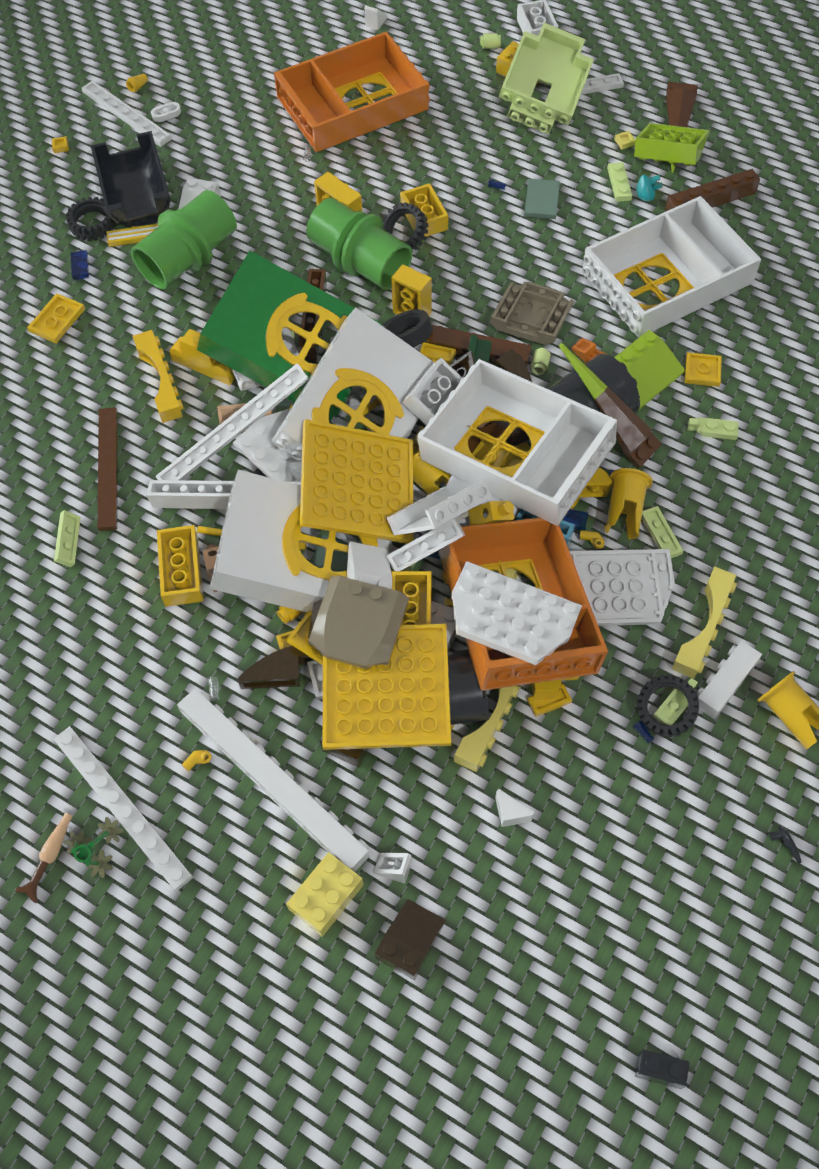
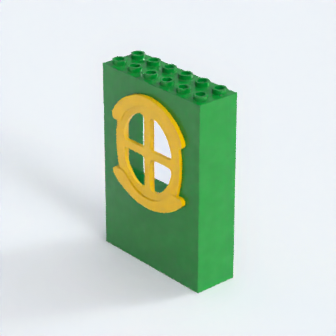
M249 250L200 333L197 350L265 387L271 385L296 364H299L308 378H310L318 365L305 361L312 344H317L327 350L330 345L318 337L324 322L330 321L339 330L345 319L355 308ZM300 312L315 313L319 316L311 332H307L289 322L288 318ZM283 328H287L306 339V343L298 356L293 355L285 346L282 339ZM307 382L290 394L287 399L295 403ZM353 386L341 390L337 394V398L345 403ZM330 405L329 408L330 422L333 416L337 418L341 410L335 405Z

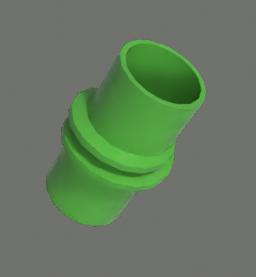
M205 190L183 208L162 212L158 217V228L131 248V256L137 269L152 285L162 290L166 289L186 271L197 272L202 268V265L212 262V250L236 231L237 223L235 216L227 203L218 194Z
M330 197L317 205L308 220L307 238L310 242L330 254L334 266L341 272H347L351 276L362 275L380 288L389 290L392 288L391 277L402 264L410 267L412 260L411 247L384 230L383 221L378 215H367L362 211L356 212L337 199Z

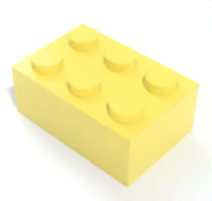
M328 852L286 905L289 911L323 937L363 887V879Z

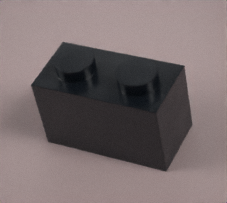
M642 1049L638 1053L635 1077L683 1089L687 1086L690 1062Z

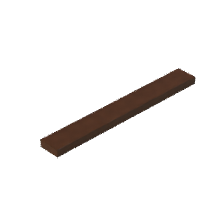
M116 407L99 409L97 528L99 531L115 530L118 523V410Z

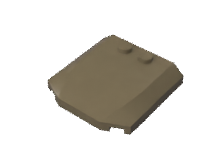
M510 282L491 316L490 323L498 331L547 345L555 342L573 307L574 301L572 299L570 301L567 300L561 291L531 282H523V285H514V282Z
M333 576L330 578L309 637V644L318 649L325 658L364 669L372 668L374 665H388L406 612L409 597L393 589L343 576Z

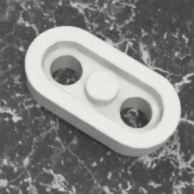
M170 102L155 107L151 111L152 119L156 122H163L177 117L181 113L180 105L177 102Z

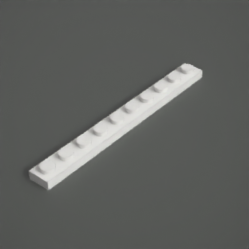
M299 364L294 365L155 477L158 480H183L249 428L255 421L259 420L309 380L308 376Z
M69 726L53 738L175 892L193 878L192 875L73 729Z

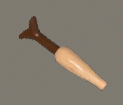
M68 813L64 814L60 823L43 845L39 853L41 861L30 882L15 889L17 893H26L33 903H38L37 886L48 864L55 861L61 849L68 825L73 817Z

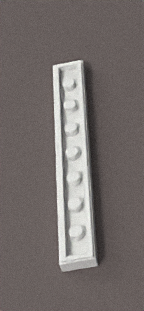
M91 81L82 87L84 94L140 133L152 131L154 141L158 146L162 147L172 139L168 132L96 82Z

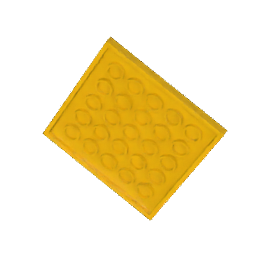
M305 419L303 422L300 526L401 543L414 541V532L394 535L387 520V517L413 504V440Z
M446 624L401 625L388 665L380 664L364 669L323 656V750L451 746Z

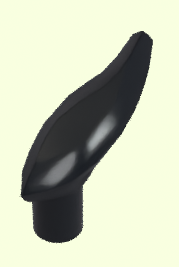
M779 826V830L770 832L769 837L771 841L782 839L785 847L789 849L795 860L801 864L799 851L788 831L784 827Z

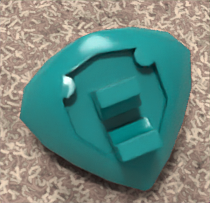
M643 174L640 177L636 188L637 196L640 200L647 202L655 198V190L663 188L662 182L656 183V181H660V175L649 177Z

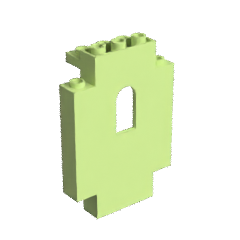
M543 23L539 36L524 31L499 94V98L512 103L507 118L547 134L550 133L555 120L569 126L594 61L593 58L580 54L585 39L547 23ZM537 80L551 85L545 102L531 97Z

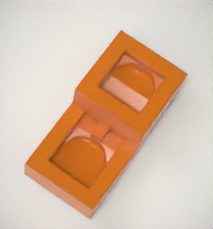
M585 338L580 339L572 346V351L585 362L598 354H606L597 350L596 344Z

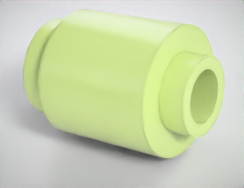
M483 33V36H480V46L483 49L500 48L501 35H497V33Z
M539 348L534 351L531 361V371L534 374L542 375L547 371L551 357L547 349Z

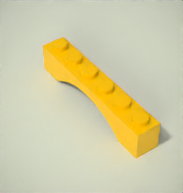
M152 330L132 335L140 359L153 366L160 375V387L154 400L162 423L183 417L181 410L184 408L181 399L177 400L176 398L179 396L176 386L172 387L174 383L172 374L167 373V371H170L167 360L163 361V358H165L163 349L158 348V346H161L158 335L154 336Z

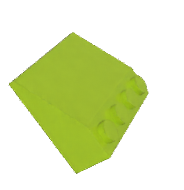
M649 123L636 137L634 157H639L641 160L654 159L656 162L669 161L671 164L684 163L686 166H693L700 159L710 130Z
M651 330L645 332L614 357L620 363L623 362L626 365L630 375L637 381V389L640 396L639 410L685 373V369L663 339Z

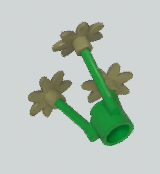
M106 817L105 824L98 823V827L103 831L93 841L92 838H84V830L78 834V837L73 831H70L72 840L63 841L65 845L70 846L66 851L67 854L73 853L74 858L78 862H85L87 868H93L91 872L92 877L99 872V875L104 878L105 870L113 869L108 864L112 856L104 857V850H100L98 856L95 855L94 846L105 837L107 844L112 839L119 842L120 839L117 834L123 833V829L116 828L119 823L118 820L111 823L109 817Z

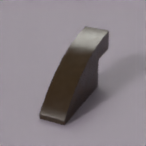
M293 645L277 650L254 663L238 677L240 689L300 687V665H307V662L314 659Z

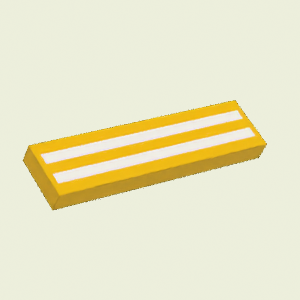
M158 224L107 231L108 246L139 243L158 228Z

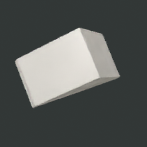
M365 5V26L379 30L388 15L376 8Z
M500 789L497 790L495 799L502 827L532 821L535 813L533 810Z
M380 853L373 873L405 884L412 864L411 855L409 853Z

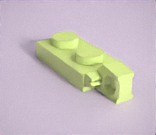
M712 418L689 419L688 430L697 431L701 436L737 440L738 421Z
M693 678L688 681L689 685H692L695 689L698 682ZM675 688L653 717L663 725H674L689 706L686 696Z

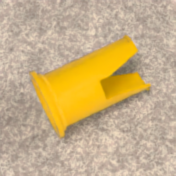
M420 451L413 456V481L428 495L439 490L438 486L442 482L446 485L448 484L452 476L451 474L421 460Z
M621 468L614 470L610 476L614 484L604 530L608 533L611 526L616 524L620 514H626L628 539L631 540L639 537L646 490L652 486L653 480L650 475L643 471Z
M792 671L757 699V701L765 702L806 750L817 742L810 725L819 730V707L796 682L795 672Z

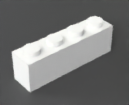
M743 641L738 646H732L728 652L729 658L727 660L723 659L717 666L719 670L717 674L712 673L706 681L707 687L705 689L701 687L697 692L699 709L714 720L762 656L760 652Z

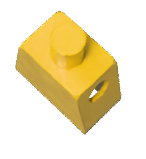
M489 501L468 510L470 525L513 521L514 506L511 501Z

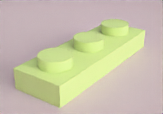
M624 162L608 163L607 169L616 202L632 200V192Z
M656 506L642 512V520L658 549H670L671 558L682 555L683 549L659 507Z
M65 510L60 513L54 562L72 567L75 565L81 517Z

